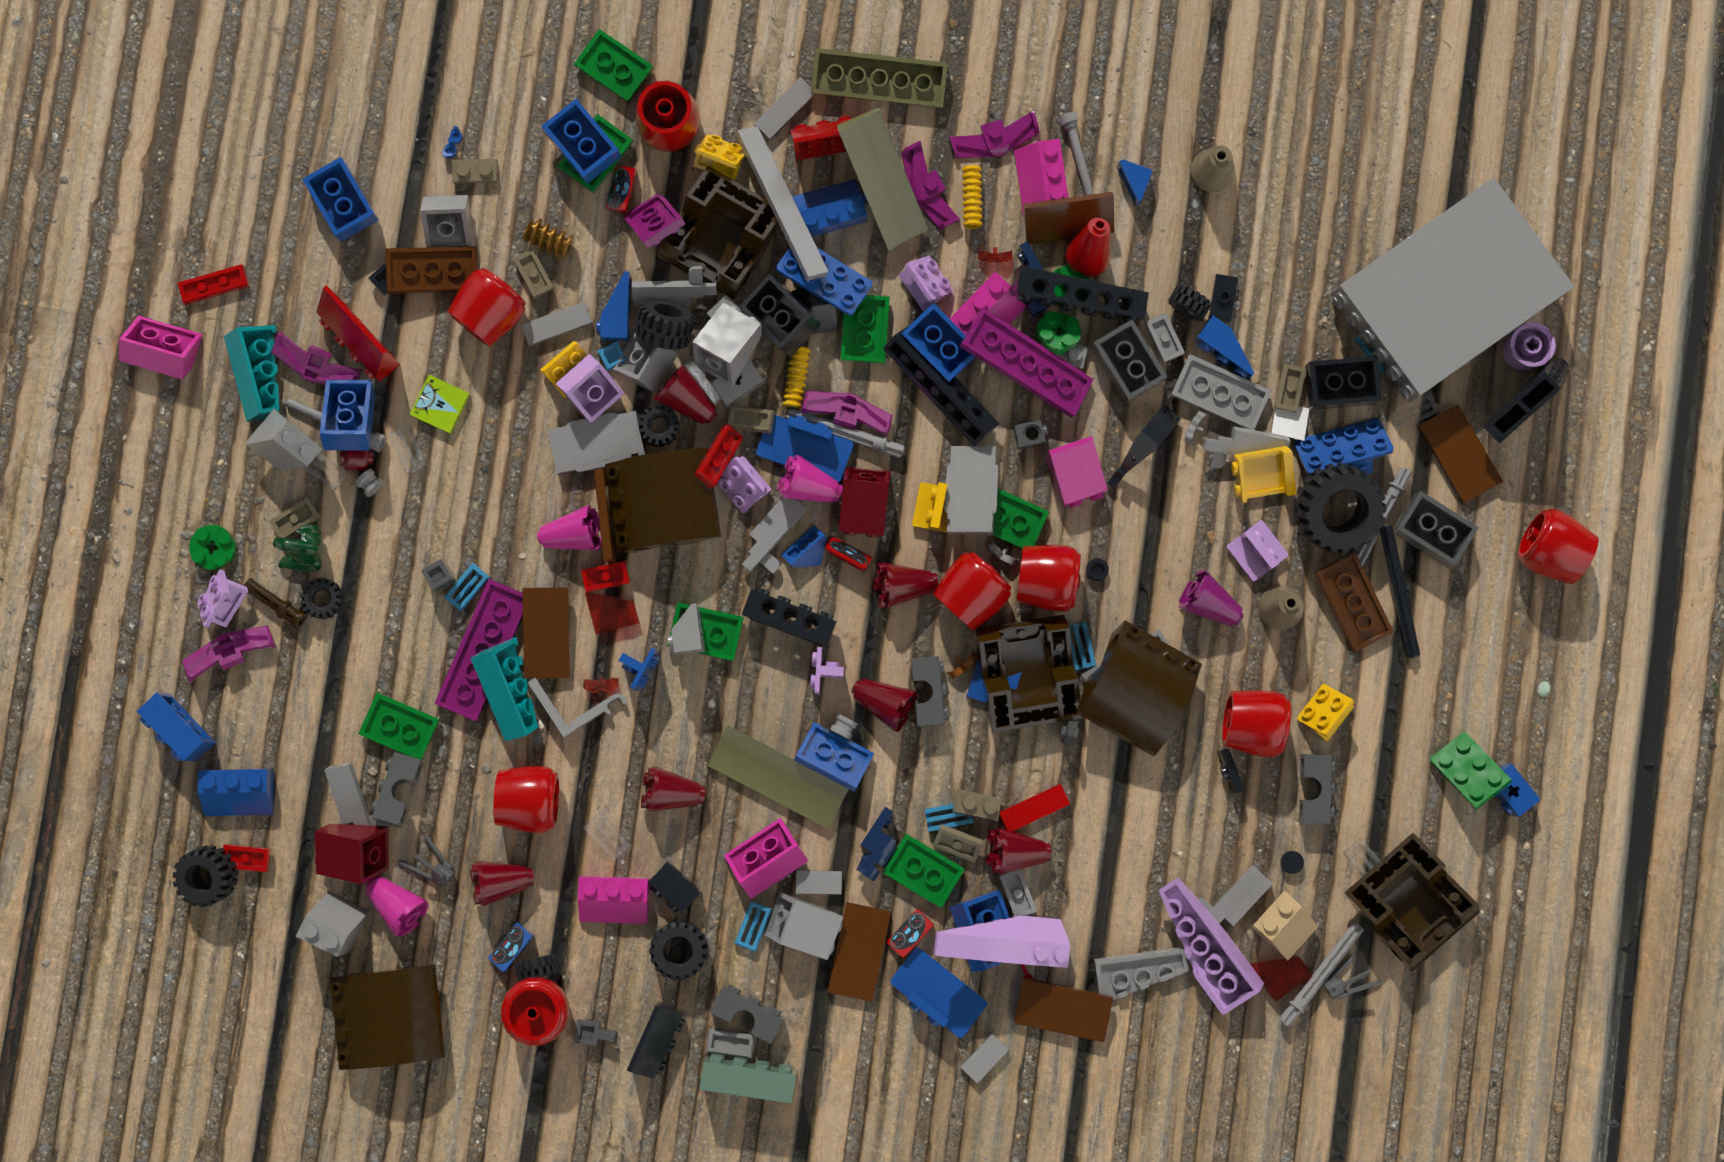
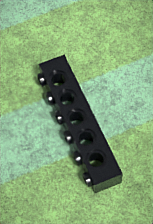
M1024 266L1015 269L1011 296L1017 297V300L1021 302L1034 300L1039 301L1038 304L1041 306L1051 307L1054 304L1060 306V309L1065 311L1078 309L1085 315L1097 313L1102 314L1104 319L1115 320L1117 317L1124 319L1123 322L1125 323L1133 320L1135 324L1145 319L1149 292ZM1034 282L1040 285V293L1033 289ZM1055 287H1059L1061 289V297H1058L1055 294ZM1077 291L1083 295L1082 302L1076 298ZM1098 295L1104 299L1103 306L1097 302ZM1119 300L1125 303V310L1119 308Z
M904 328L891 338L883 350L975 447L993 432L999 425L998 421L956 377L948 382L901 335L906 329Z

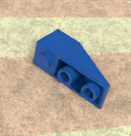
M1213 315L1194 340L1198 343L1197 347L1206 353H1212L1220 364L1224 366L1229 365L1234 369L1233 372L1242 378L1246 377L1249 380L1253 376L1254 371L1232 328Z

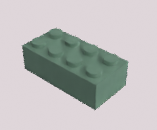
M714 1053L710 1057L707 1056L705 1058L699 1090L792 1104L797 1070L793 1069V1065L779 1064V1067L770 1066V1062L757 1060L756 1064L748 1063V1059L742 1057H734V1060L724 1059L725 1055Z

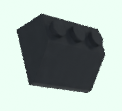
M660 1001L655 1005L627 1071L652 1079L657 1074L662 1075L667 1062L663 1061L666 1053L671 1054L676 1043L673 1037L676 1031L681 1032L686 1021L682 1018L684 1012Z

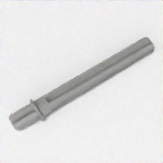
M790 407L787 412L786 419H789L790 416L795 418L796 415H800L809 419V423L817 425V422L830 426L829 430L833 431V435L880 451L879 454L886 453L901 458L904 452L903 445L889 441L887 437L881 438L857 429L853 430L833 424L831 420L808 412L801 413V410Z
M1400 468L1393 482H1389L1388 485L1390 487L1385 495V500L1382 501L1386 504V512H1382L1385 521L1383 525L1379 524L1377 529L1385 525L1401 494L1405 493L1406 490L1404 488L1412 475L1409 469ZM1380 532L1377 536L1373 534L1370 537L1371 542L1367 546L1363 543L1360 545L1361 549L1355 551L1362 566Z
M1351 924L1293 1001H1289V1007L1280 1017V1021L1285 1026L1290 1027L1300 1013H1305L1303 1010L1364 931L1359 924Z

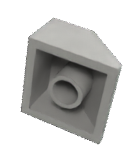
M468 195L423 197L420 213L426 247H471V212Z
M634 332L623 350V356H619L618 360L620 359V361L612 369L641 387L656 392L678 354L673 350L649 345L640 340ZM626 357L628 361L621 363L622 358Z
M695 603L689 606L671 629L672 635L668 636L669 648L677 655L705 652L700 608Z

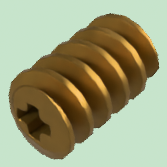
M541 218L536 223L532 219L526 227L523 241L526 243L530 241L532 246L538 245L540 250L546 249L548 254L554 253L556 258L562 257V260H564L572 247L574 235L571 234L568 238H565V230L557 234V226L549 230V222L541 226Z

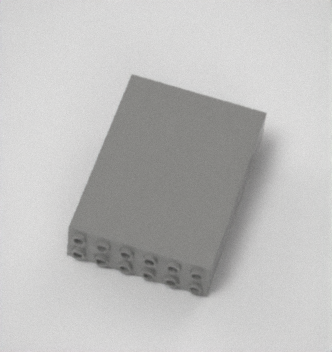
M1493 177L1342 283L1331 295L1333 296L1332 301L1338 309H1342L1347 315L1345 318L1351 327L1355 326L1360 333L1358 336L1362 343L1368 345L1373 351L1372 356H1377L1378 363H1382L1386 367L1385 374L1392 382L1395 381L1398 385L1400 395L1405 400L1408 399L1409 402H1412L1575 286Z

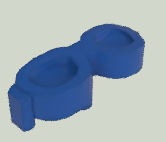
M454 126L451 130L450 137L448 138L449 144L443 150L442 156L445 159L453 158L457 155L455 145L460 144L463 140V135L457 126Z

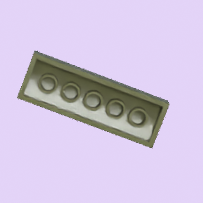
M815 48L811 94L943 108L948 63Z
M879 107L838 124L839 134L888 251L908 239L927 231L928 227Z
M729 725L707 765L826 829L831 825L849 790Z

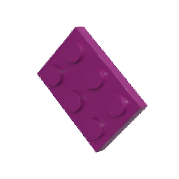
M660 192L623 216L647 249L658 245L662 239L676 233L680 227L685 225L682 217Z

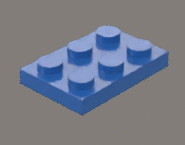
M814 722L794 761L855 792L874 753Z

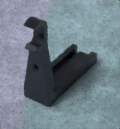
M1166 405L1161 407L1137 435L1123 463L1107 482L1113 489L1128 471L1156 450L1181 420L1177 416L1172 421L1176 414L1170 409L1164 414L1163 412L1167 409Z

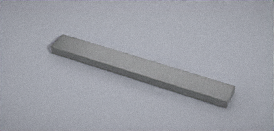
M758 126L737 130L736 136L806 281L827 276L829 271Z

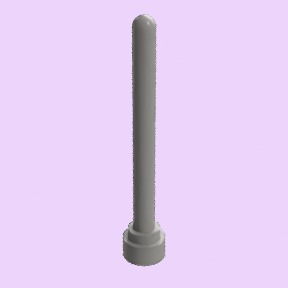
M1076 112L1059 116L1061 126H1064V129L1068 132L1085 195L1094 194L1076 131L1077 114Z
M293 399L286 400L285 405L321 422L322 412ZM372 432L370 449L380 452L385 445L386 436L378 432Z

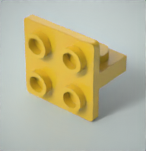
M706 135L695 147L694 153L697 154L693 167L704 171L709 166L736 181L742 160L746 155L741 145L723 141L717 135Z
M573 341L540 370L561 395L566 398L556 383L581 362L587 354L576 341Z
M940 482L938 485L920 483L912 526L947 533L948 514L945 512L947 484Z
M1322 684L1297 716V720L1310 727L1322 740L1327 742L1354 708V700L1328 685Z

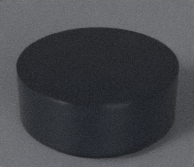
M1092 559L1086 566V575L1093 581H1101L1108 575L1109 567L1103 559Z
M1287 851L1280 858V866L1285 872L1295 874L1302 870L1304 859L1296 851Z

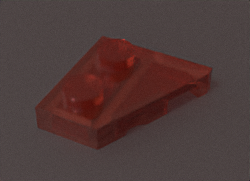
M591 592L585 593L596 635L640 624L634 601Z
M1293 956L1288 961L1283 958L1250 963L1264 982L1263 986L1275 1002L1313 976L1300 956Z

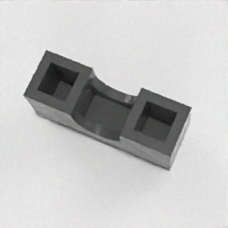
M939 656L912 658L913 682H926L932 689V696L929 701L915 704L917 727L944 725L945 720H949L948 706H943V697H947L946 684H941V675L945 674L944 661H939Z
M394 752L392 758L389 757L385 768L388 771L386 778L380 781L378 792H380L378 801H374L370 813L373 814L372 818L376 822L402 829L409 807L406 803L395 799V790L404 783L417 785L423 767L420 759Z
M1300 754V777L1313 779L1317 784V794L1310 800H1299V823L1330 824L1331 819H1334V806H1331V796H1334L1335 785L1331 783V774L1335 772V761L1332 760V755Z
M731 984L728 987L723 985L710 1012L730 1022L736 1012L741 1010L749 1011L755 1019V1025L750 1034L771 1044L784 1020V1017L781 1016L782 1011L773 1006H769V1008L762 1006V1001L752 995H749L748 998L740 994L741 990Z

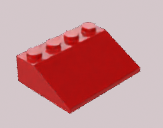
M845 116L834 122L823 120L817 122L816 125L807 126L806 124H800L795 126L794 129H790L795 160L800 161L847 152L837 125L852 118Z
M327 285L324 286L316 312L321 317L318 321L327 331L330 328L334 331L336 335L333 338L342 347L346 345L351 350L348 354L356 363L362 362L365 366L363 371L371 380L375 377L381 382L400 363L345 302Z

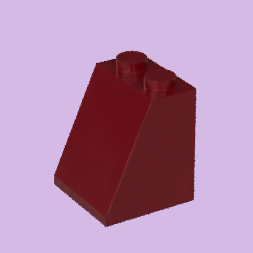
M846 467L839 521L840 532L850 536L857 533L866 534L870 538L884 536L890 471Z
M328 824L315 831L316 874L363 884L389 870L387 826Z

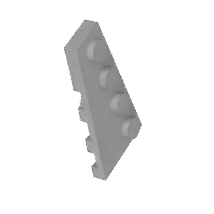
M1184 947L1094 959L1098 993L1113 996V1000L1120 999L1139 989L1148 988L1149 985L1159 981L1163 982L1188 972V961Z

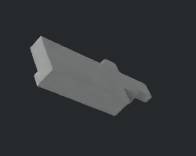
M694 266L689 269V281H632L634 308L640 307L641 303L650 300H665L683 307H691V298H703V295H717L716 283H703L702 266Z
M1233 426L1231 438L1218 436L1217 440L1205 438L1203 450L1213 452L1210 467L1222 468L1225 465L1228 454L1235 455L1283 446L1289 448L1291 440L1289 437Z
M781 498L749 534L757 543L750 549V556L742 565L752 572L761 563L772 574H775L780 567V563L770 552L805 514L807 508L795 499Z
M352 762L332 765L324 770L342 824L353 822L354 825L389 826L376 822L372 815H369Z
M1251 865L1213 907L1204 898L1198 899L1219 924L1225 919L1231 926H1234L1273 883L1254 865Z

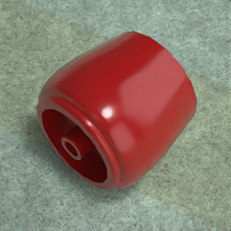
M668 80L657 81L647 86L640 94L635 110L636 128L643 141L653 149L663 152L678 151L688 146L697 136L700 126L699 107L693 96L678 83Z
M482 268L481 270L473 271L467 277L453 299L447 313L475 338L490 347L520 321L525 313L526 303L506 282L491 271Z
M1557 509L1543 510L1535 516L1526 529L1518 548V557L1522 565L1531 572L1567 584H1574L1590 566L1598 548L1599 538L1565 512Z
M1064 545L1023 546L1017 601L1055 612H1067L1070 608H1074L1077 588L1080 585L1081 554L1075 548Z
M974 552L964 553L956 559L940 581L933 595L973 631L1006 604L1011 596L1010 591L1012 588L990 564H987Z
M1231 691L1224 710L1222 744L1259 757L1273 758L1282 754L1285 750L1290 731V700L1286 699L1284 694L1274 691Z
M525 766L498 770L493 800L495 825L529 833H547L555 828L559 809V775L553 769L544 766Z
M544 977L526 978L515 983L505 994L501 1005V1022L506 1033L516 1042L527 1046H541L555 1040L565 1029L570 1016L569 1001L564 990L554 981Z

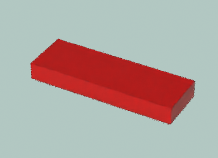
M243 264L177 282L184 305L250 287Z
M728 423L723 425L694 475L710 489L714 488L744 437Z
M1058 784L1000 811L999 814L1006 829L1012 832L1070 805V802L1062 785Z

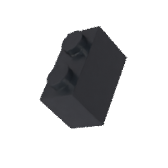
M667 861L649 881L652 885L650 890L658 897L663 895L668 900L666 905L675 913L678 911L683 913L702 893L670 861Z

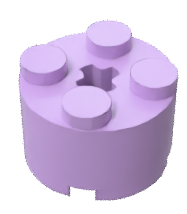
M1529 322L1513 330L1504 341L1503 354L1505 362L1519 371H1533L1544 365L1553 356L1556 347L1555 339L1548 331L1549 329L1540 323Z

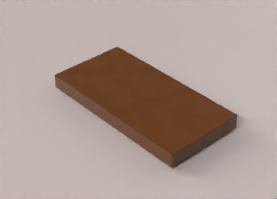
M1113 192L1024 204L1025 240L1029 244L1072 239L1093 218L1106 220L1110 225V233H1115Z
M476 246L386 248L388 294L458 292L467 277L477 270Z
M1458 404L1418 426L1462 504L1503 482Z
M603 468L595 469L594 476L603 559L609 564L617 563L607 475Z
M1353 551L1313 572L1352 652L1355 653L1394 632L1356 552Z
M568 587L522 588L524 679L570 678Z
M846 902L842 921L843 925L840 930L828 993L873 1002L891 911Z
M1023 977L1014 1023L1104 1042L1113 996Z

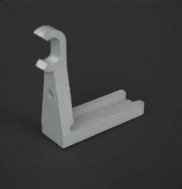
M534 678L528 682L531 691L534 692L564 739L605 712L610 716L611 711L607 706L615 699H620L623 705H627L623 695L613 694L572 720L568 727L537 679Z

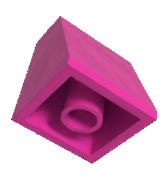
M1092 436L1048 451L1045 458L1063 507L1069 506L1072 509L1083 505V500L1090 498L1092 502L1104 497L1103 494L1108 489Z

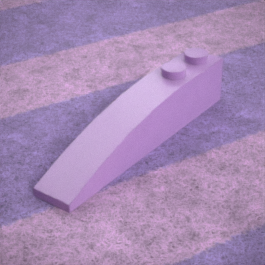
M1177 877L1159 889L1167 912L1176 927L1175 931L1178 938L1181 939L1186 957L1192 965L1194 976L1221 1014H1226L1259 993L1264 982L1226 931L1189 888Z
M1020 915L988 923H978L967 927L937 931L934 947L935 956L1068 968L1070 942L1061 919Z

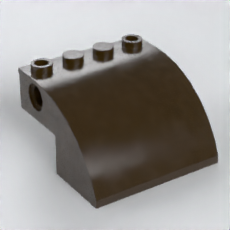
M707 166L686 194L682 212L679 214L685 225L680 227L676 233L670 234L661 240L657 256L689 274L691 267L702 266L703 283H716L717 291L734 300L762 258L779 223L767 199Z
M708 448L658 452L605 464L618 553H637L667 545H688L721 537L714 488L710 489L694 475L705 458Z
M1064 614L975 629L978 660L992 733L1082 718V716L1076 714L1080 703L1079 679L1073 666L1070 627ZM1021 673L1017 689L1010 688L1006 677Z
M1124 620L1111 633L1101 666L1088 677L1076 714L1146 753L1155 756L1166 743L1181 719L1194 691L1202 663Z
M1414 833L1410 834L1344 892L1368 926L1411 972L1415 971L1480 913L1478 903L1447 873L1446 865Z
M435 964L400 967L384 971L350 973L330 977L339 1070L385 1067L445 1057Z

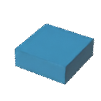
M617 341L597 351L608 372L613 370L612 368L620 361V359L618 360L619 356H623V351ZM626 357L622 358L621 363L628 361Z

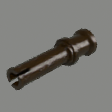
M249 578L245 582L244 586L247 587L248 593L274 610L279 619L283 618L291 623L295 630L304 624L308 617L307 612H301L292 606L293 603L291 601H283L254 581L253 578Z

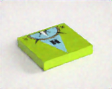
M428 375L409 415L451 434L470 393Z

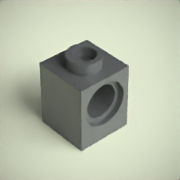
M1041 420L1018 424L1013 428L1018 450L1042 446L1046 442L1045 439H1048L1046 425L1042 426ZM1026 431H1036L1037 439L1029 440L1026 437Z
M442 559L421 570L431 589L436 592L457 581L446 561Z

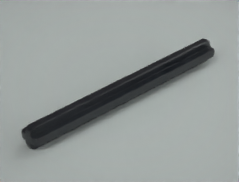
M1392 525L1383 526L1379 530L1405 650L1408 658H1415L1420 656V650Z

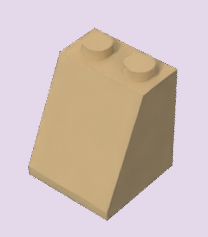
M1285 891L1253 925V930L1287 961L1318 928V925L1306 910Z

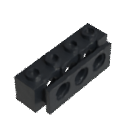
M757 587L756 591L751 589L741 614L743 617L819 646L828 647L837 621L833 620V615L821 611L820 615L811 612L813 608L800 603L799 607L790 604L791 599L780 595L778 599L769 596V591ZM771 603L775 605V611L769 615L765 614L763 607ZM789 611H793L797 615L793 622H786L784 620V615ZM810 619L818 622L817 628L812 631L805 627V623Z

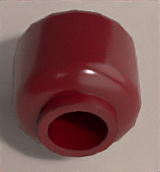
M340 450V465H343L346 471L365 472L368 465H372L373 451Z

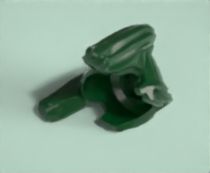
M313 524L303 525L298 528L296 534L302 536L299 540L281 537L274 538L273 546L275 548L290 553V555L283 556L278 563L279 568L303 572H315L322 568L320 557L323 551V539L319 526Z

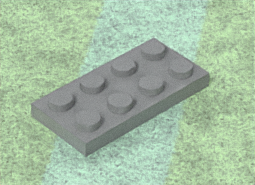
M1189 354L1170 396L1241 428L1254 430L1271 390Z

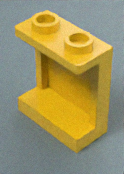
M1287 446L1234 455V462L1231 463L1232 474L1236 476L1237 484L1233 485L1234 494L1242 503H1246L1249 498L1285 493L1287 496L1296 495L1293 455Z

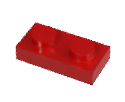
M626 561L581 570L586 593L631 584Z
M223 844V849H225L223 854L229 853L232 856L230 860L232 862L235 861L237 864L233 867L234 869L259 872L269 871L271 848Z

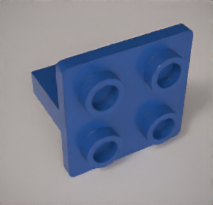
M651 648L643 663L622 653L618 660L623 663L621 668L636 675L630 686L631 689L638 692L640 688H645L649 681L647 675L650 669H655L661 659L658 656L659 651Z

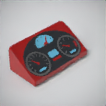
M615 167L606 210L623 214L628 213L637 177L636 168Z
M832 537L825 547L827 553L862 572L866 571L872 560L871 556L836 537Z
M917 908L886 942L904 958L934 924Z

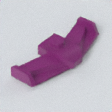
M1033 110L1007 127H1004L1003 121L1000 119L981 125L982 135L949 136V141L955 159L996 158L1006 155L1010 150L1039 133V125Z
M921 141L906 147L901 152L905 173L919 207L939 230L959 222L960 218L939 195L945 192L946 188L937 171L934 170L929 173L927 171Z
M281 331L278 332L271 351L273 355L302 376L304 380L313 384L326 385V380H359L362 369L331 364L332 354L314 345H311L307 352L304 351Z
M806 391L801 413L835 414L833 424L853 430L858 421L883 434L884 437H887L893 417L888 412L851 393Z
M268 625L230 633L226 632L216 636L215 639L182 660L187 678L191 683L194 681V678L218 662L222 669L226 670L245 662L242 652L277 646Z

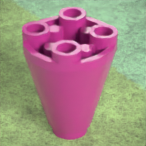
M799 455L788 457L785 464V469H787L785 477H781L777 485V490L780 491L782 498L828 503L832 501L838 502L843 486L839 485L838 481Z

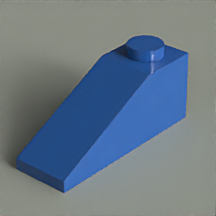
M624 271L601 314V321H597L596 332L597 335H600L602 341L629 342L631 274L629 271Z

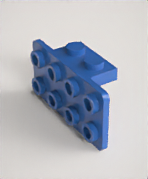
M789 248L778 263L776 271L845 314L853 315L871 289L872 281L819 248L817 249L829 272L827 276L806 281L791 248Z
M775 415L772 433L762 434L756 450L757 456L785 466L789 456L799 455L840 483L853 449V442L833 435V431L829 430L830 426L817 422V425L809 423V419L803 416L796 415L795 418L790 416L789 419Z
M1378 418L1305 437L1304 441L1295 440L1294 442L1295 450L1309 476L1315 475L1313 471L1317 468L1325 470V465L1333 464L1337 466L1338 463L1355 466L1366 474H1370L1373 470V459L1392 454L1394 449Z
M918 947L911 952L890 981L896 989L907 996V999L910 1001L908 1005L918 1013L922 1010L928 1015L926 1019L935 1027L940 1024L959 1038H962L987 1006V1001Z

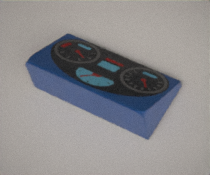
M516 921L488 959L505 973L535 935Z

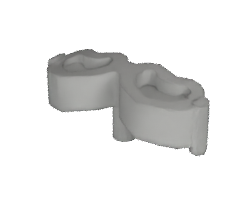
M1201 410L1196 414L1187 429L1185 442L1193 445L1194 431L1197 430L1202 433L1203 428L1197 425L1208 414Z
M993 539L987 545L988 550L1008 566L1015 568L1019 563V559L1017 560L1006 555L1009 550L1008 547L1001 551L993 542Z

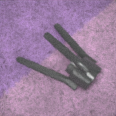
M425 836V841L443 865L438 863L434 867L417 854L414 858L431 870L430 874L401 860L398 861V864L431 880L436 885L444 886L454 874V871L451 870L453 865L445 859L430 838Z
M1350 956L1329 975L1328 981L1323 983L1333 1000L1380 985L1381 981L1378 980L1348 989L1347 986L1372 973L1371 970H1367L1345 982L1341 977L1336 978L1354 960V956Z

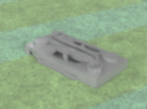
M636 411L618 415L614 412L600 415L592 423L585 418L568 422L567 426L547 430L558 475L573 471L584 472L602 468L607 463L645 455Z
M951 446L950 465L947 466V489L945 494L948 534L993 535L994 514L997 511L999 470L996 465V446Z

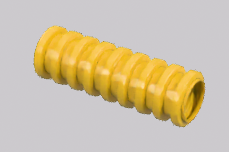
M967 165L962 168L964 173L962 175L964 180L962 181V186H964L962 188L964 193L962 195L964 200L962 206L965 207L962 210L965 214L963 215V220H965L963 227L968 229H977L983 225L980 221L982 219L980 214L982 213V208H980L982 206V201H980L982 199L980 194L982 192L980 187L982 185V181H980L982 178L980 174L982 168L977 165Z
M801 346L793 356H790L792 358L789 361L791 367L788 368L790 374L787 375L789 380L786 381V385L788 387L785 388L787 393L784 395L786 400L782 404L786 408H802L801 402L804 401L802 395L805 394L803 388L806 387L804 381L807 380L805 374H808L806 368L809 367L807 361L810 360L808 354L811 353V350L804 346Z

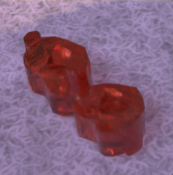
M993 247V253L978 249V260L989 263L1008 262L1012 260V250L997 253V247Z
M599 677V681L584 679L583 688L593 694L600 690L611 693L618 687L619 678L607 680Z

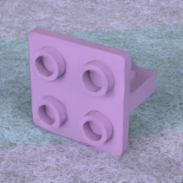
M930 256L908 262L905 265L906 269L899 274V277L923 311L932 303H936L942 297L954 292L949 280L943 276L938 269L936 261Z
M744 456L733 458L726 466L717 483L743 514L772 490Z
M1262 520L1226 546L1253 582L1288 557L1286 550Z
M220 569L216 575L211 577L205 594L202 593L197 603L203 626L207 628L212 622L227 627L248 593L246 586L226 579L225 571Z
M817 647V652L812 654V667H816V675H811L810 688L815 690V695H820L821 677L844 678V667H840V663L826 662V666H822V647Z

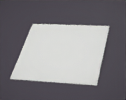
M1299 406L1297 413L1275 409L1271 433L1304 441L1309 408Z

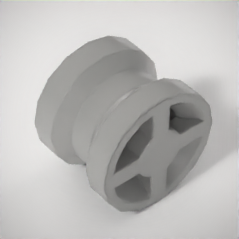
M372 469L362 473L355 482L358 488L364 490V494L367 497L375 494L384 484L381 478L375 476V472Z
M837 714V721L835 725L831 726L830 730L850 740L852 736L851 731L856 728L858 723L841 714Z

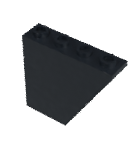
M1554 355L1488 419L1483 428L1500 444L1562 389L1570 373L1568 369L1570 367L1563 358L1560 357L1558 359Z

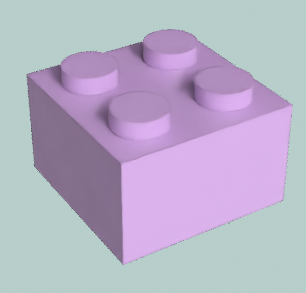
M590 354L556 383L579 413L590 423L625 394L604 367Z

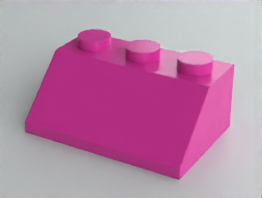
M1060 139L1038 141L1014 150L1023 216L1024 204L1069 198Z
M995 271L953 314L950 320L966 335L982 307L1010 325L1026 308V305L1018 301L1017 297L1011 296L1012 286Z
M138 315L119 338V361L174 378L184 379L193 367L202 334Z
M781 818L724 855L738 882L751 899L808 862L801 847Z
M579 876V922L648 924L650 878Z

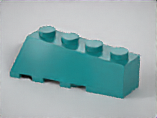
M276 325L237 327L224 336L246 422L265 420L273 409L278 412L280 411L279 388L276 383L278 365L275 364V355L271 353L274 345Z
M517 637L483 650L471 657L473 667L482 684L505 742L527 736L539 728L532 699L528 698L526 693L527 687H529L527 678L523 679L520 666L523 665L522 657L517 656L515 648L518 645Z

